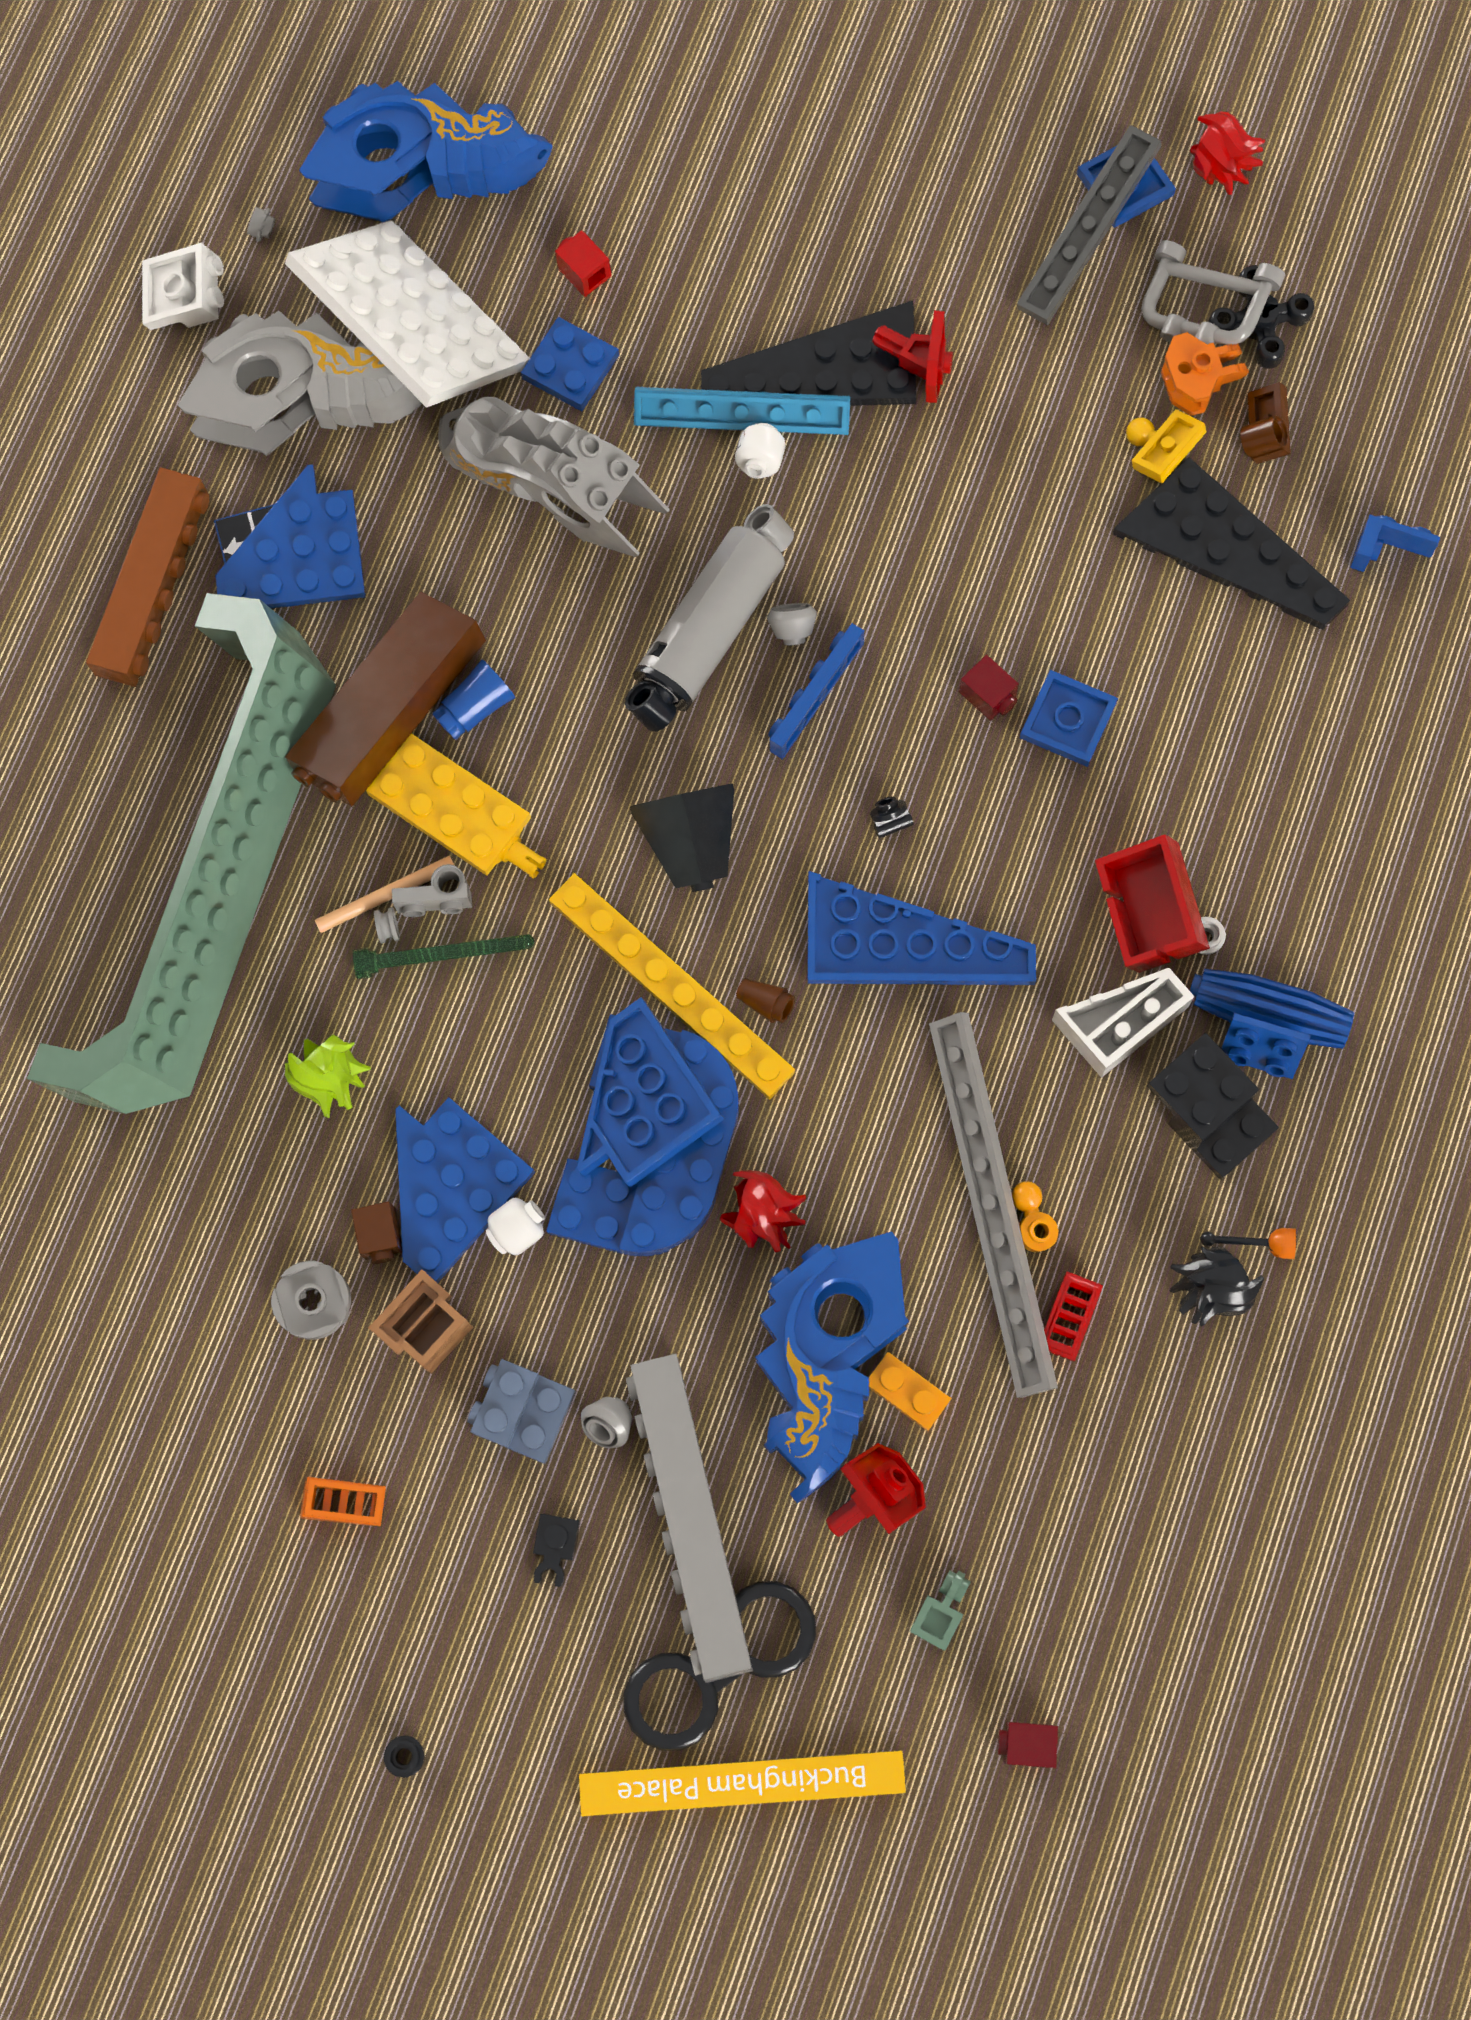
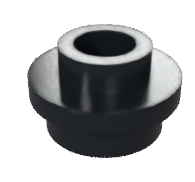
M396 1737L389 1742L384 1751L385 1766L391 1774L397 1777H410L416 1774L423 1766L425 1759L424 1749L421 1743L414 1737ZM403 1748L408 1749L412 1754L411 1761L406 1765L398 1760V1753Z

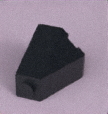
M733 783L630 806L632 816L675 888L691 885L692 892L714 888L713 880L728 876L734 801Z

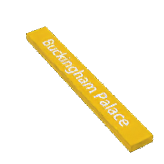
M903 1751L579 1774L581 1816L906 1793Z

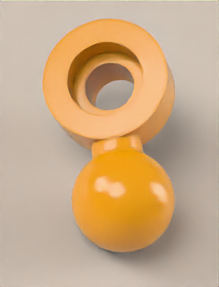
M1029 1181L1021 1182L1014 1187L1012 1197L1014 1206L1024 1212L1025 1216L1019 1222L1024 1247L1031 1252H1042L1051 1248L1057 1241L1058 1226L1050 1215L1039 1212L1038 1207L1041 1205L1043 1197L1039 1186ZM1036 1225H1041L1044 1228L1045 1235L1043 1238H1038L1035 1235L1034 1228Z

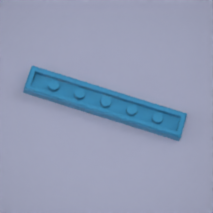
M635 387L634 425L744 430L748 426L757 423H767L774 426L779 432L849 435L851 396Z

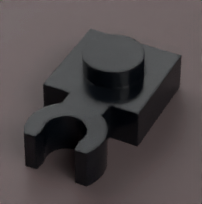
M540 1514L533 1554L543 1555L544 1559L534 1571L535 1583L541 1584L543 1573L546 1570L552 1569L557 1576L555 1586L560 1588L563 1586L565 1572L561 1567L562 1559L574 1560L581 1521Z

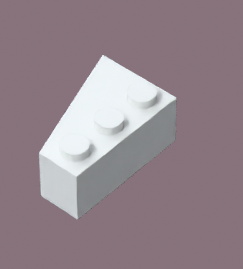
M1166 968L1126 983L1122 987L1109 992L1099 993L1082 1002L1058 1008L1055 1010L1052 1021L1102 1078L1190 1006L1195 996L1170 968Z

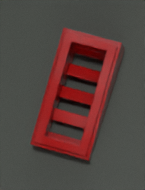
M1070 1272L1065 1273L1044 1328L1050 1353L1073 1362L1075 1361L1103 1285ZM1069 1287L1089 1294L1088 1301L1068 1294ZM1063 1302L1083 1309V1316L1062 1309ZM1059 1317L1079 1325L1077 1331L1056 1324L1057 1318ZM1054 1332L1072 1339V1346L1050 1339L1051 1333Z

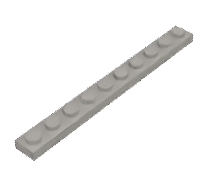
M959 1012L929 1023L1016 1396L1017 1398L1027 1397L1057 1389L1058 1385L969 1013Z

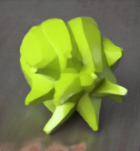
M331 1035L320 1046L309 1039H305L304 1061H301L293 1053H289L288 1063H285V1077L294 1091L316 1102L320 1106L324 1117L330 1118L333 1098L338 1101L339 1107L344 1106L347 1110L353 1108L350 1100L349 1084L359 1088L365 1087L357 1074L371 1070L370 1066L359 1063L349 1050L354 1046L355 1042H344L335 1035Z

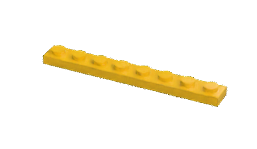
M575 873L549 898L550 904L696 1035L714 1046L734 1069L769 1100L795 1074V1069Z

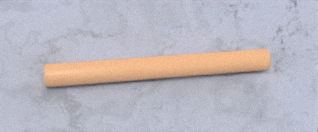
M450 855L315 919L320 933L391 900L392 889L419 887L431 881V877L437 868L443 865H454Z

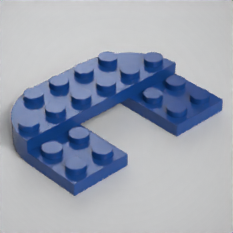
M610 1014L589 1084L590 1089L593 1090L596 1085L610 1019L616 1015ZM664 1028L725 1119L632 1187L624 1182L618 1171L599 1166L584 1176L577 1169L578 1161L568 1158L546 1230L547 1234L630 1256L662 1254L670 1251L669 1249L680 1245L687 1239L690 1240L697 1234L708 1220L714 1208L719 1183L739 1117V1098L735 1078L728 1063L714 1046L691 1032L685 1030L677 1032Z

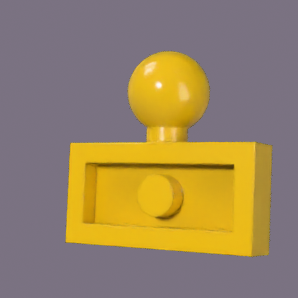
M1177 409L1174 410L1157 431H1155L1153 423L1147 418L1139 417L1133 419L1126 429L1127 439L1135 446H1143L1131 460L1133 469L1163 483L1207 432L1205 423Z

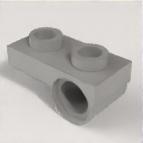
M443 865L434 871L431 877V886L392 889V903L396 911L403 913V916L421 917L426 914L425 911L440 910L443 914H458L463 912V908H472V893L463 872L458 867ZM446 881H459V886L455 891L450 893L441 891Z

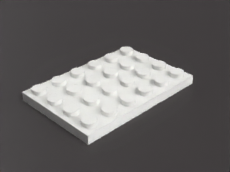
M392 220L288 252L285 264L426 408L521 372L530 359Z

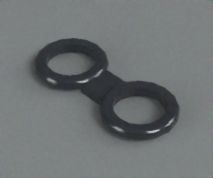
M758 1581L741 1589L735 1595L740 1615L751 1602L760 1598L774 1597L785 1601L793 1608L800 1621L798 1643L788 1656L777 1661H762L750 1655L753 1671L747 1673L760 1678L782 1677L797 1670L809 1657L816 1639V1618L808 1600L794 1587L778 1581ZM679 1652L659 1653L644 1660L629 1676L623 1692L624 1715L631 1731L644 1744L661 1751L683 1750L700 1742L709 1732L719 1710L718 1692L743 1674L706 1683L703 1679V1674L695 1675L690 1656ZM664 1669H678L688 1673L698 1683L702 1692L703 1707L699 1718L689 1729L678 1734H663L653 1730L644 1721L640 1711L639 1696L643 1685L653 1674Z

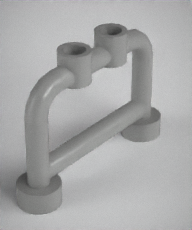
M1161 241L1155 253V258L1159 261V264L1145 294L1141 308L1146 322L1150 326L1162 330L1160 337L1171 343L1173 336L1186 332L1206 344L1214 342V345H1234L1247 339L1257 325L1270 292L1280 289L1285 278V272L1272 264L1261 263L1257 267L1253 280L1183 264L1187 253L1186 249L1172 241ZM1174 276L1253 295L1240 326L1235 330L1226 331L1209 322L1198 324L1189 322L1176 314H1169L1168 316L1159 314L1156 311V305L1168 277Z

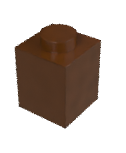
M389 1201L351 1209L359 1254L365 1260L371 1259L372 1264H380L395 1259L394 1254L402 1253V1241L396 1210Z

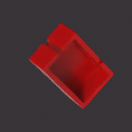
M1164 834L1095 860L1103 891L1113 896L1107 898L1106 901L1125 967L1141 973L1171 962L1169 955L1176 959H1181L1210 949L1181 849L1176 840Z

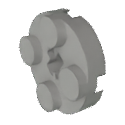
M303 1261L294 1264L281 1275V1280L278 1282L276 1289L274 1288L271 1297L273 1314L277 1322L295 1337L307 1340L325 1338L337 1331L348 1320L351 1306L350 1288L345 1278L329 1265L317 1261ZM309 1290H315V1295H318L320 1292L322 1298L317 1303L318 1308L309 1311L310 1307L308 1306L304 1309L301 1302L307 1298L306 1292Z

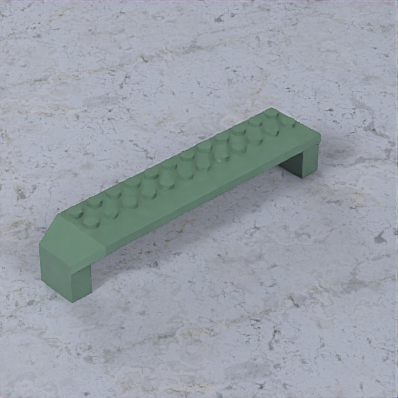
M207 593L195 627L235 659L249 661L252 672L125 1021L81 1052L44 1043L39 1044L27 1079L73 1102L127 1114L191 1095L301 783L292 776L293 768L285 756L328 705L336 688V684L302 635L260 599Z

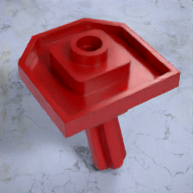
M934 311L931 335L912 334L910 338H907L886 326L878 327L872 339L873 344L898 357L900 367L926 380V402L937 403L940 385H943L944 373L951 374L953 352L947 351V341L945 339V311Z
M877 1443L840 1468L856 1492L851 1495L849 1501L827 1517L826 1523L831 1532L837 1537H842L862 1520L875 1515L887 1533L890 1534L926 1508L924 1485L900 1452Z

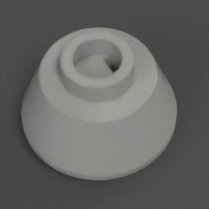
M807 603L784 604L773 607L767 615V620L776 638L783 639L784 645H798L805 643V637L812 634L817 611L811 604Z
M604 1397L589 1404L582 1410V1429L592 1442L604 1448L621 1447L627 1442L632 1415L628 1405L623 1400L616 1397Z

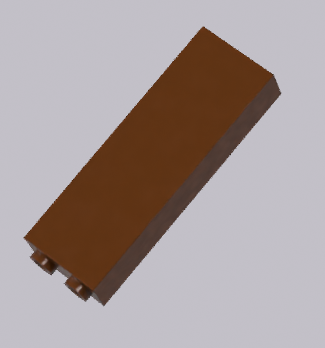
M420 591L287 753L285 758L293 768L292 776L306 787H309L311 784L318 787L319 791L330 801L336 803L338 800H341L352 807L486 642L477 621Z

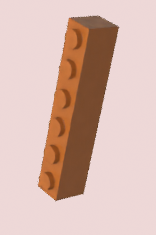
M159 468L86 660V664L95 676L136 687L140 676L143 677L146 674L149 665L148 654L152 643L156 644L160 637L162 616L164 611L170 609L173 602L172 590L177 578L180 579L185 570L186 552L188 547L193 546L196 541L198 532L196 525L200 515L205 514L209 506L210 497L201 478Z

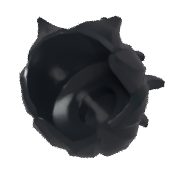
M1201 1246L1202 1253L1193 1254L1191 1256L1193 1261L1186 1264L1173 1263L1171 1265V1269L1184 1275V1277L1172 1286L1169 1291L1172 1293L1188 1291L1187 1295L1180 1301L1181 1307L1179 1311L1184 1315L1196 1307L1191 1323L1197 1324L1200 1320L1199 1325L1201 1327L1215 1315L1235 1316L1249 1311L1255 1303L1256 1295L1264 1280V1277L1261 1275L1249 1281L1247 1273L1239 1260L1220 1246L1209 1249Z

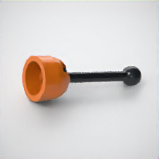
M1296 1228L1276 1229L1270 1234L1268 1239L1215 1236L1212 1232L1206 1231L1201 1234L1200 1242L1206 1247H1210L1214 1243L1267 1246L1275 1257L1294 1260Z

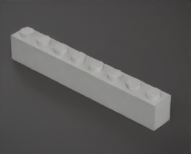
M677 1354L632 1364L630 1366L633 1376L626 1378L631 1401L638 1399L642 1413L635 1416V1421L640 1439L647 1437L650 1453L644 1454V1460L648 1476H656L660 1490L653 1493V1498L658 1516L665 1515L669 1530L663 1531L662 1537L667 1556L674 1554L678 1570L671 1571L676 1595L684 1593L687 1609L680 1611L685 1634L693 1633L696 1650L690 1651L695 1675L703 1674L704 1681L708 1683L751 1672L753 1668Z

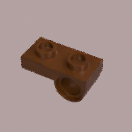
M1278 382L1248 392L1249 424L1244 425L1240 431L1241 444L1245 453L1258 464L1291 454L1287 387Z

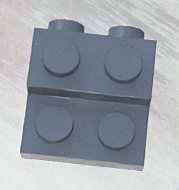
M501 1359L499 1366L492 1364L485 1376L483 1386L489 1389L483 1403L476 1401L470 1411L467 1423L473 1425L470 1432L478 1437L546 1464L576 1391L542 1377L538 1373Z

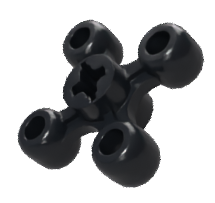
M1250 265L1245 267L1240 272L1239 277L1253 280L1258 266ZM1239 292L1240 295L1247 299V305L1243 310L1233 312L1229 308L1220 307L1211 313L1208 322L1222 330H1235L1242 323L1253 295ZM1297 293L1282 304H1279L1277 299L1269 295L1257 325L1249 338L1257 340L1255 360L1258 365L1265 369H1272L1281 363L1285 354V345L1275 335V328L1284 322H1288L1293 326L1306 325L1311 320L1315 310L1314 301L1309 295Z

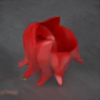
M1222 111L1215 114L1198 116L1197 120L1208 125V128L1203 133L1199 144L1190 147V152L1195 156L1193 161L1194 171L1210 185H1213L1216 180L1224 186L1227 195H1232V180L1246 185L1249 184L1241 169L1252 171V167L1262 166L1263 160L1251 155L1263 152V148L1259 145L1265 143V140L1248 135L1235 115L1229 112Z
M754 1170L734 1172L732 1176L744 1178L738 1185L733 1187L737 1193L739 1211L721 1214L720 1221L733 1229L736 1235L745 1241L748 1248H754L759 1238L768 1241L776 1253L781 1251L780 1243L790 1249L791 1246L787 1241L788 1237L783 1228L805 1225V1220L798 1218L796 1214L790 1211L803 1203L806 1195L798 1196L788 1193L768 1173Z

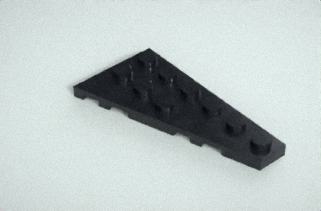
M913 300L701 370V390L851 396L850 406L916 404V375L900 367L898 357L875 346L872 342L876 330L881 326H886L907 338L914 334Z
M1190 457L1113 530L1112 535L1123 540L1125 537L1142 544L1143 549L1154 554L1157 551L1175 559L1178 565L1227 587L1232 585L1247 592V596L1258 601L1263 599L1282 608V612L1321 630L1325 629L1350 602L1348 597Z

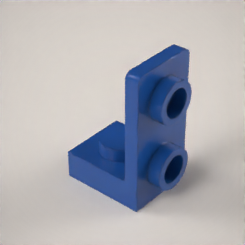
M1370 514L1362 530L1350 568L1364 572L1370 560L1377 561L1383 543L1425 557H1432L1439 544L1440 537L1423 527H1409L1397 523L1391 517Z

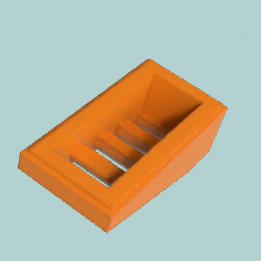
M307 1477L304 1484L300 1518L380 1527L386 1486ZM317 1488L324 1489L321 1510H314ZM333 1490L340 1491L337 1512H330ZM349 1492H356L353 1514H346ZM365 1493L372 1494L369 1516H362Z

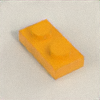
M889 1352L886 1353L869 1377V1388L926 1431L930 1430L952 1399Z

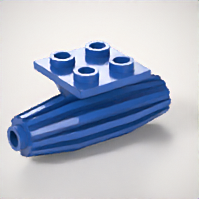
M1204 969L1202 976L1194 975L1190 987V992L1195 996V1006L1230 1022L1221 1049L1237 1066H1249L1263 1070L1274 1077L1293 1079L1308 1044L1343 1049L1353 1023L1354 1012L1311 991L1252 974Z

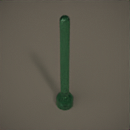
M525 934L377 954L376 950L369 951V948L353 949V963L356 978L364 979L371 978L373 973H379V969L526 950L532 948L535 941L531 935Z

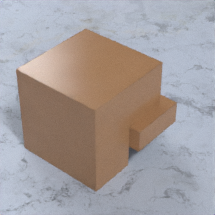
M421 1269L368 1328L396 1354L400 1355L405 1350L432 1374L474 1327L447 1303L452 1296Z

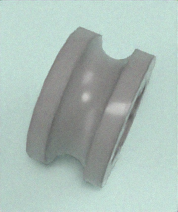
M388 908L386 913L375 910L374 920L380 943H386L387 938H393L394 941L400 940L394 908Z

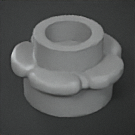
M256 207L251 216L247 234L256 237L257 242L261 241L262 236L269 239L272 233L275 218L270 216L269 208L263 210Z

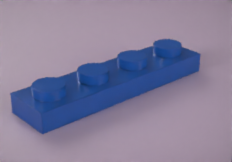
M851 623L845 633L840 631L835 636L829 648L832 651L825 662L819 660L809 676L811 682L804 691L799 689L794 694L789 703L791 710L784 720L778 718L768 733L771 753L783 760L864 645L863 629Z

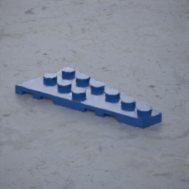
M811 871L808 874V984L1035 985L1036 945L995 931H985L967 925L968 922L955 918L952 920L934 914V911L879 893L875 895L854 888V885L842 881L838 883L823 878L820 874Z

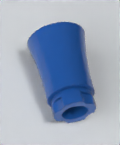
M481 659L464 681L441 702L443 705L432 712V715L456 741L463 735L465 730L467 732L471 731L482 720L516 697L498 674Z

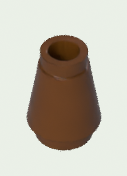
M747 978L741 981L736 992V999L741 1000L771 1023L775 1021L784 1023L795 1003V996L789 993L788 988Z

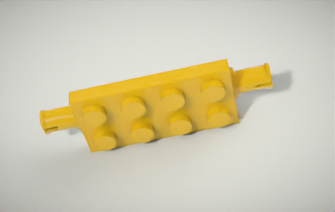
M412 733L366 790L370 797L486 876L499 862L503 861L506 863L510 861L534 879L539 874L537 868L542 870L546 864V858L541 857L521 843L520 834L531 819L529 812Z

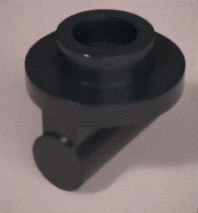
M886 797L875 803V808L870 812L874 823V830L879 839L914 825L906 802L904 800H897L896 797Z

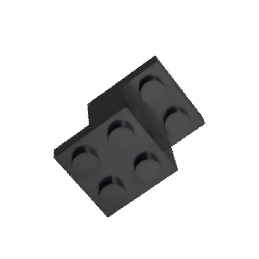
M1206 1032L1147 1085L1157 1098L1173 1113L1168 1125L1220 1180L1228 1175L1279 1128L1253 1100L1260 1089Z

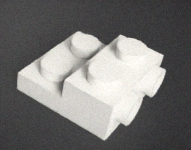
M199 243L143 260V325L150 330L181 322L190 328L217 320L218 308L224 305L223 294L218 288V276H221L224 272L220 257L204 244Z

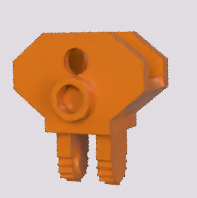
M1188 332L1173 336L1161 370L1172 405L1190 416L1204 413L1214 392L1220 391L1223 384L1242 379L1249 373L1245 363L1222 367L1221 363L1238 358L1242 353L1240 346L1234 344L1215 347L1214 342L1206 344Z

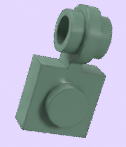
M949 1570L939 1590L940 1593L946 1595L943 1602L928 1595L909 1632L946 1651L964 1615L951 1608L950 1604L952 1600L961 1603L971 1581L964 1578L965 1573L958 1570L956 1574Z

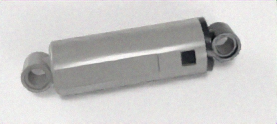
M763 504L755 508L747 516L744 527L734 526L729 530L633 672L637 684L628 692L625 698V706L651 732H657L669 725L676 714V709L680 711H687L784 567L785 561L781 552L791 544L794 538V531L773 506Z

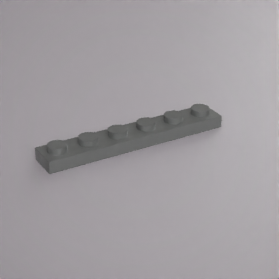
M1132 125L1129 126L1017 302L1018 310L1049 325L1159 152L1161 140Z

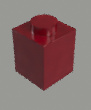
M986 654L961 678L959 693L986 718L992 721L999 713L1004 716L1015 706L1018 701L1016 695L1019 683Z
M1006 1721V1730L999 1729L997 1753L998 1755H1005L1004 1763L1008 1765L1056 1768L1058 1726Z

